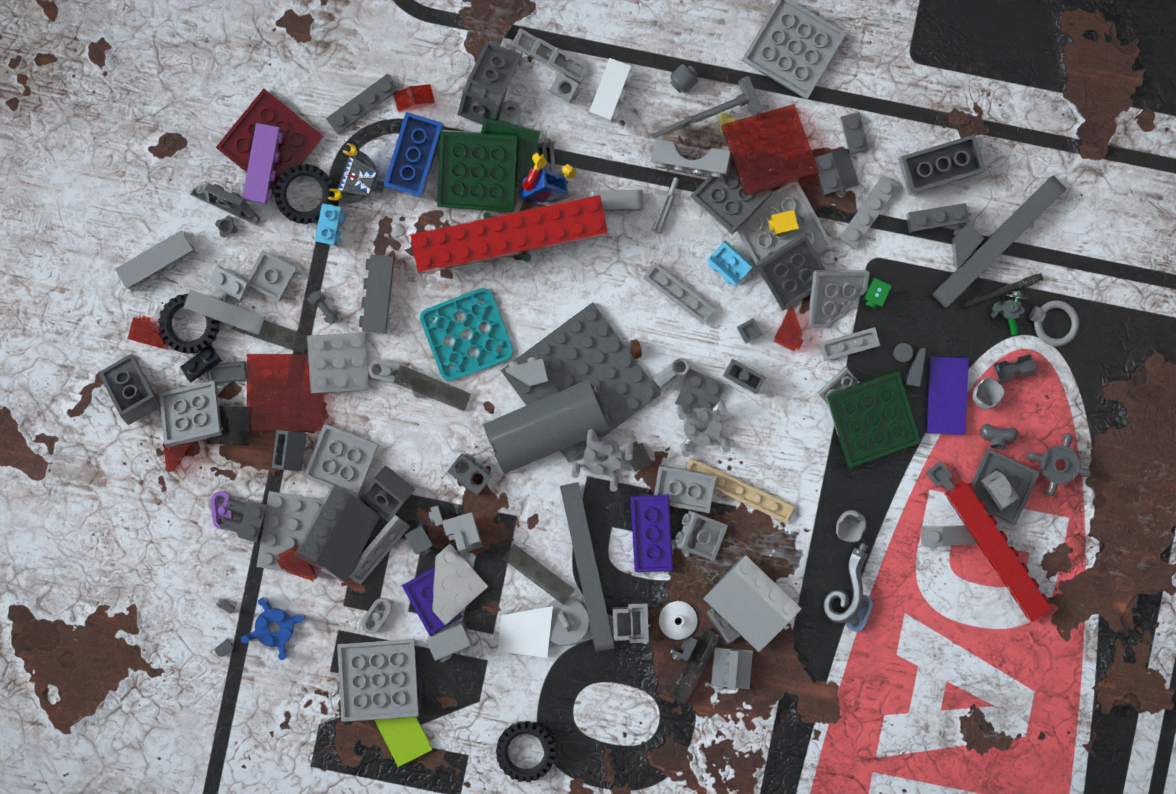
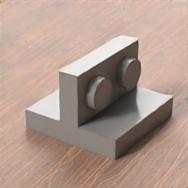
M714 647L711 686L727 687L730 690H735V688L750 689L753 651Z

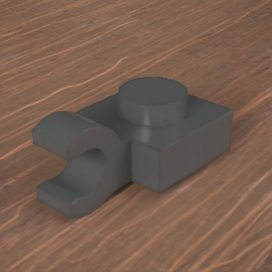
M941 461L925 472L937 488L943 485L945 490L949 491L955 487L949 481V478L953 475Z

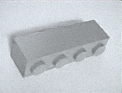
M181 230L115 268L126 289H133L135 291L141 288L146 280L152 281L160 276L159 273L163 270L170 271L177 266L175 263L181 260L185 262L192 258V254L196 250L186 233Z

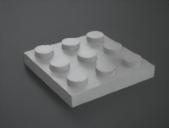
M365 332L307 336L311 393L369 390Z
M214 380L159 393L164 445L167 448L222 435L217 383Z
M324 423L304 478L330 488L336 485L358 498L378 444Z

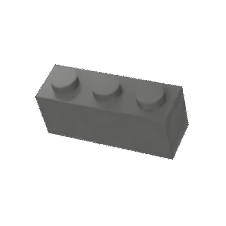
M966 203L914 211L906 214L909 233L962 225L969 222Z

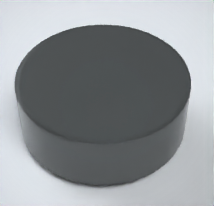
M906 343L896 345L893 350L894 358L899 362L909 361L913 356L912 347Z

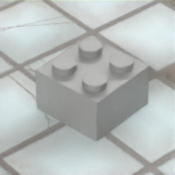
M464 621L434 633L426 639L434 660L440 659V662L450 659L452 653L458 652V654L468 651L469 646L472 644V639Z

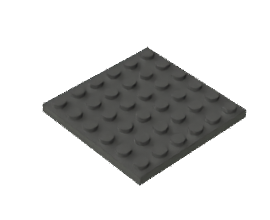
M593 302L512 361H520V364L528 362V358L538 356L539 359L544 361L549 382L529 386L506 372L505 368L509 367V365L500 370L526 406L589 379L592 386L596 385L600 394L597 397L603 411L606 410L611 420L608 422L610 430L598 434V438L606 436L661 395ZM587 439L560 450V452L568 462H571L585 451Z

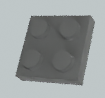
M690 369L675 404L678 406L683 405L689 411L697 407H710L713 409L720 398L725 384Z

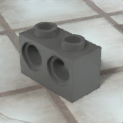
M461 453L447 472L474 494L478 495L492 478L489 475L491 471L483 465L481 467L474 463L476 459L470 454L464 455ZM461 461L467 462L469 466L468 470L464 473L458 469V464ZM476 473L483 475L484 481L482 484L474 483L473 476Z

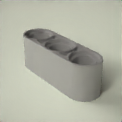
M643 190L588 191V197L601 196L604 211L644 210Z

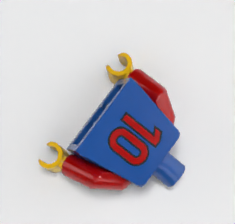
M538 153L534 154L532 160L535 166L531 168L528 177L523 179V189L519 191L521 199H531L543 203L568 195V179L575 177L576 171L569 164L563 166L562 172L565 174L564 176L546 169L539 170L547 164V161L543 155L540 157Z

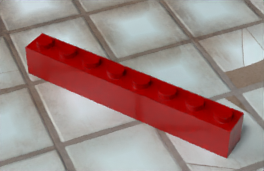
M964 481L960 482L944 493L945 497L1026 618L1034 622L1051 610L1048 605L1050 603L1049 599L1044 593L1041 595L1038 590L1039 584L1034 578L1029 577L1027 574L1029 569L1024 562H1019L1017 559L1019 554L1013 546L1009 547L1006 542L1008 540L1007 536L1002 530L999 532L996 527L997 521L992 515L989 516L985 511L987 506L982 499H977L975 496L976 490L971 483L967 484Z

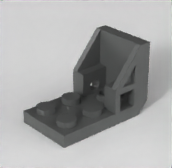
M486 41L466 82L457 115L483 125L484 117L497 120L508 85L522 55Z

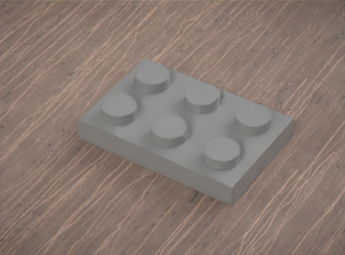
M660 464L654 495L669 494L670 506L710 513L716 475Z

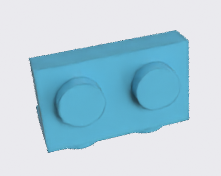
M322 204L315 237L316 242L326 243L335 247L337 242L340 243L342 232L339 231L340 224H344L346 215L342 207Z
M726 240L707 260L711 269L719 272L724 276L723 278L728 284H733L734 286L754 266Z

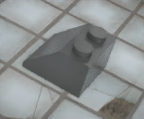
M848 149L827 153L811 160L823 197L859 186Z
M385 465L359 499L389 522L409 499L415 488Z

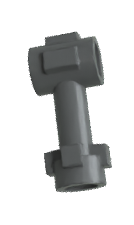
M320 290L314 291L309 295L310 297L307 300L313 308L319 307L326 316L324 318L326 323L328 322L331 325L339 319L338 313L335 310L331 311L324 303L326 297Z

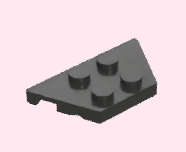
M206 183L194 187L190 194L254 225H258L260 217L239 194L235 192L229 193L218 184Z

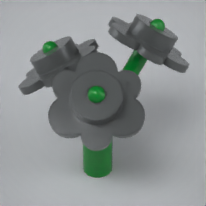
M1019 290L1016 292L1012 291V295L1007 294V296L1015 297V301L1004 300L1002 303L999 301L992 307L993 312L991 313V316L995 317L1000 312L1008 320L1012 335L1019 333L1016 319L1024 313V308L1021 306L1019 298L1029 300V298L1023 297L1024 293H1021Z

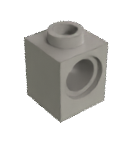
M558 73L550 88V93L571 103L572 99H577L581 90L578 89V83ZM563 85H569L572 88L568 94L562 93L560 89Z

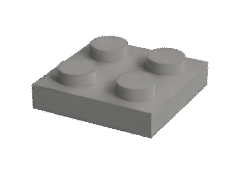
M262 250L247 281L251 282L250 287L279 302L297 268Z

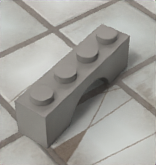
M655 139L651 162L656 164L655 167L667 169V166L674 167V170L679 172H685L687 169L693 170V174L704 175L705 172L711 173L712 177L723 179V176H729L733 154L731 151L711 148L704 157L698 160H688L679 154L675 142Z

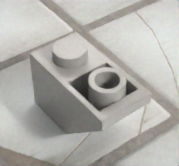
M538 356L528 358V362L520 364V361L509 363V367L505 368L507 373L529 386L549 382L544 361L539 359Z

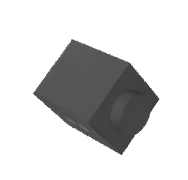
M423 525L405 535L416 555L420 553L423 556L432 551L430 547L434 544Z

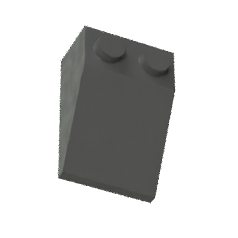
M132 353L98 372L120 417L127 425L160 408V402Z

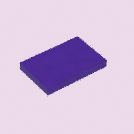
M435 567L401 585L429 636L463 617L460 612L449 623L444 625L432 612Z

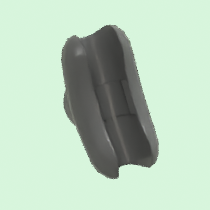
M985 424L980 429V435L984 440L990 441L991 448L1004 449L1006 448V443H1013L1016 440L1018 430L1014 427L1000 429Z

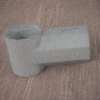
M678 358L653 379L664 391L688 372L689 363L683 358ZM678 361L684 362L686 364L685 371L678 372L675 369V364Z

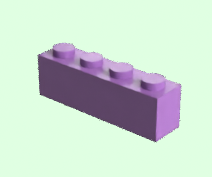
M256 123L242 197L245 201L268 205V201L272 200L273 190L271 189V183L275 182L277 173L274 167L280 158L278 145L282 144L284 135L279 127Z

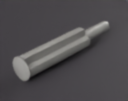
M676 177L673 179L668 194L664 196L657 218L651 229L657 234H662L675 197L673 195L679 179Z

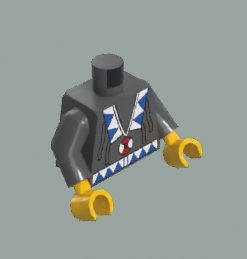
M347 143L351 147V151L343 150L344 154L349 155L338 189L329 190L335 193V197H328V199L352 204L363 201L366 197L369 198L372 190L383 193L385 188L383 186L384 182L376 179L378 172L374 162L367 154L356 149L354 145Z

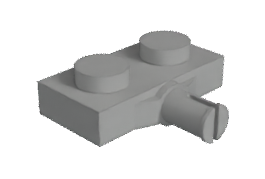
M220 265L215 266L209 281L210 284L222 291L219 300L227 302L229 295L239 300H244L251 283Z

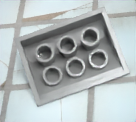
M746 555L741 557L703 598L758 652L801 610Z

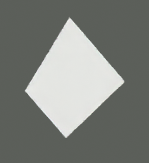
M553 606L501 615L497 652L547 658Z

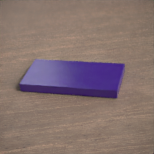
M929 357L926 433L966 435L969 358Z
M669 494L630 496L635 572L673 571Z

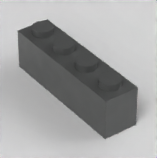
M370 254V259L366 260V270H369L368 278H364L363 289H366V297H362L361 308H364V315L360 316L359 327H362L363 332L387 333L394 257Z

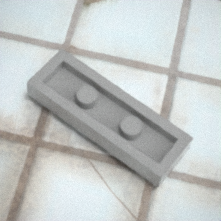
M874 327L823 341L819 345L823 359L827 361L880 346L876 328Z

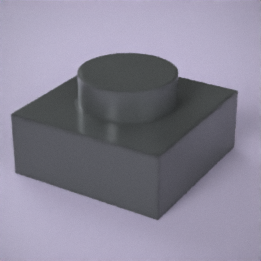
M754 318L736 327L745 344L763 335Z

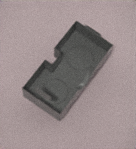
M1031 354L1018 357L1014 362H1007L1006 360L994 364V371L999 384L1014 381L1017 376L1025 378L1037 375V368Z

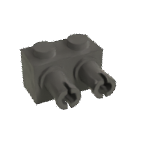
M228 498L227 503L233 506L226 505L225 510L242 514L243 520L237 521L223 516L222 522L224 523H221L220 529L237 532L238 538L257 542L267 504L251 499L244 503Z

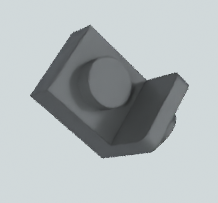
M692 636L689 639L685 638L681 645L682 652L671 648L670 653L673 654L672 657L680 662L683 659L688 661L698 639Z

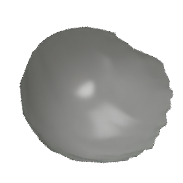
M983 378L973 390V401L979 408L993 409L1001 402L1005 389L995 379Z
M855 510L845 511L839 517L836 524L838 538L847 542H858L866 530L865 516Z

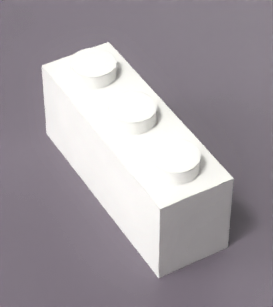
M609 58L590 108V115L611 122L612 118L616 119L620 109L617 107L618 101H623L626 90L623 88L626 82L630 83L633 72L630 71V65Z

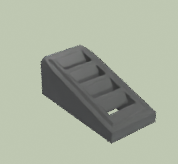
M925 348L918 350L903 385L921 386L926 355Z

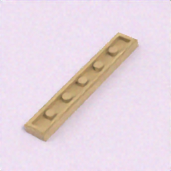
M690 458L686 467L688 470L715 474L714 490L785 523H788L793 513L794 505L698 460Z

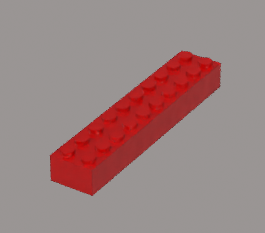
M596 195L410 234L417 271L422 275L609 236L601 196Z

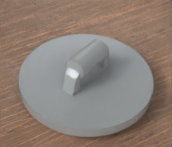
M559 598L549 603L546 607L553 606L549 640L561 646H569L579 642L585 636L589 627V618L584 606L572 598Z

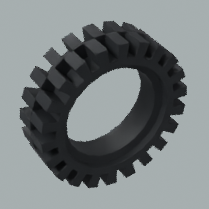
M297 164L289 167L277 179L274 192L275 202L280 212L289 220L299 224L315 223L318 221L322 204L333 205V200H329L328 197L334 198L335 195L333 191H329L334 189L328 175L322 169L310 164ZM297 177H312L321 186L322 199L319 205L311 211L301 212L295 210L287 200V188L291 181Z
M188 294L177 295L175 298H171L168 303H165L164 309L159 313L161 314L160 318H158L160 336L167 345L178 352L190 354L203 351L212 345L213 340H216L220 321L205 316L206 329L200 338L190 342L179 339L173 332L172 319L174 314L184 307Z
M519 721L516 724L510 725L499 737L496 747V759L504 774L510 776L513 780L516 779L518 782L526 781V783L532 780H539L540 777H544L550 771L555 761L556 746L554 739L544 726H540L536 722ZM521 734H530L537 737L544 748V756L541 762L530 769H522L515 766L508 755L510 742Z

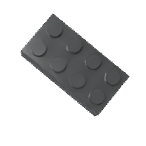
M975 134L907 154L898 159L909 196L976 176L986 171Z

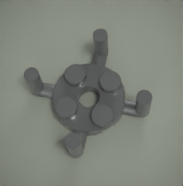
M1070 433L1062 434L1063 444L1050 447L1043 455L1034 452H1027L1025 454L1026 459L1040 462L1041 473L1051 482L1049 488L1044 490V494L1047 496H1054L1058 484L1068 483L1078 474L1082 477H1090L1092 475L1090 470L1080 467L1077 454L1070 448L1073 439ZM1059 459L1065 462L1063 470H1058L1055 467V463Z

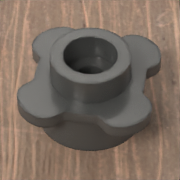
M230 215L224 219L217 220L215 223L220 231V236L223 238L227 237L230 233H236L238 230L237 226L233 223L234 218Z

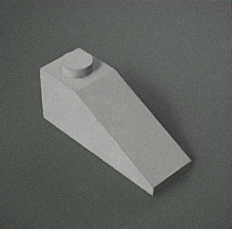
M965 525L920 526L921 546L924 547L977 544Z

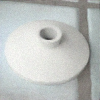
M674 601L662 609L659 616V625L663 633L669 638L676 640L685 639L694 632L697 626V615L689 604L682 601ZM677 617L682 619V623L679 625L675 623Z

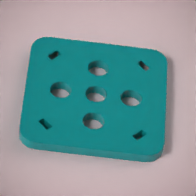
M480 288L423 310L420 315L421 324L440 374L447 381H453L510 359L513 354V348L491 291L486 288ZM478 300L485 302L484 305L477 303ZM458 311H462L465 314V319L462 322H457L454 318L455 313ZM434 316L437 317L435 324L432 323ZM483 322L490 325V330L487 333H482L479 330V325ZM464 329H469L472 332V337L469 340H464L461 337V332ZM446 336L454 338V344L451 347H447L443 343ZM498 345L502 346L499 353L496 352ZM471 347H476L479 350V354L475 358H471L468 355V350ZM449 364L456 366L455 370L448 367Z

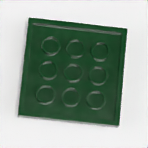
M441 130L437 207L514 212L518 135Z
M898 370L825 395L848 468L921 443Z

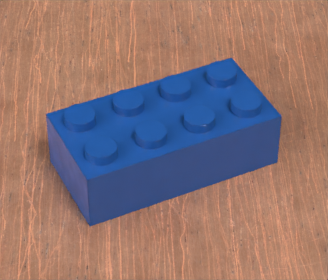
M405 113L383 185L385 188L422 199L439 145L440 131L444 128L443 123L412 113Z

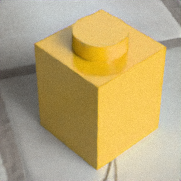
M794 210L771 215V220L768 221L770 232L774 231V235L799 229Z

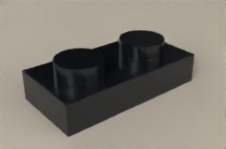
M210 345L181 365L180 368L187 380L192 383L222 360L215 348Z

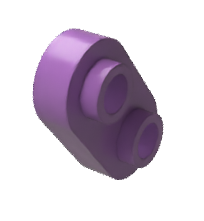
M224 491L216 492L211 497L213 524L218 529L221 527L222 522L220 518L222 516L233 519L232 511L225 510L226 505L232 506V504L227 503L228 498L231 499V497ZM220 497L225 499L224 504L218 502Z

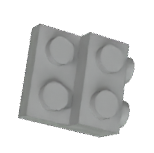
M689 511L682 519V524L684 525L682 531L678 532L675 537L676 547L715 561L728 525Z

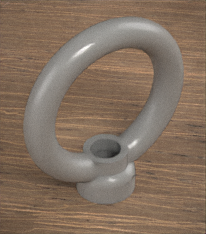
M1050 301L1041 308L1034 306L1029 316V320L1034 321L1038 337L1044 343L1051 346L1068 344L1075 338L1079 329V318L1076 311L1071 305L1063 301ZM1054 308L1063 309L1071 318L1069 333L1059 339L1049 337L1042 328L1046 312Z

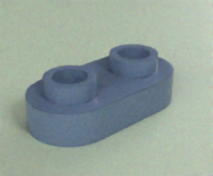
M863 594V600L866 602L865 607H861L854 617L858 619V624H852L854 618L846 622V626L851 631L858 632L865 627L873 607L872 599L867 595Z

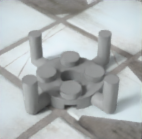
M719 401L713 409L710 407H697L689 411L683 405L677 407L679 419H684V432L687 436L681 444L683 457L690 455L688 447L692 443L707 446L715 440L722 445L723 452L728 453L730 451L728 439L721 435L723 426L718 414L725 415L727 413L724 401ZM700 422L708 423L705 429H699L697 426Z
M590 429L587 433V447L584 451V458L573 462L572 477L578 478L580 467L587 465L596 475L608 473L611 478L610 490L615 492L618 488V475L615 470L621 466L622 453L625 452L626 460L632 459L633 444L626 443L620 446L614 440L612 442L604 437L598 438L596 432ZM605 453L608 457L601 458L598 454Z

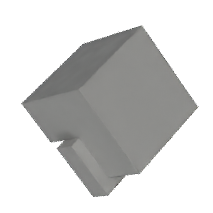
M472 512L442 521L446 536L449 537V541H456L458 551L463 558L470 556L469 551L483 547L477 522Z
M647 603L628 604V607H613L614 641L629 640V643L649 642Z

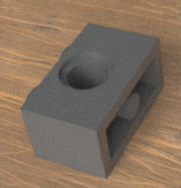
M731 359L722 375L755 395L759 392L766 379L765 376L734 359Z

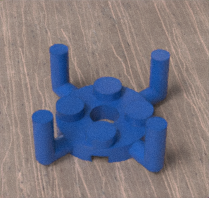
M262 597L258 600V604L263 607L264 612L256 619L255 631L242 636L241 641L247 643L258 638L265 646L278 647V658L284 660L288 657L285 643L289 641L293 634L294 624L304 621L305 615L299 614L291 617L281 609L271 608L268 598ZM272 622L279 624L280 629L277 633H273L269 629V625Z

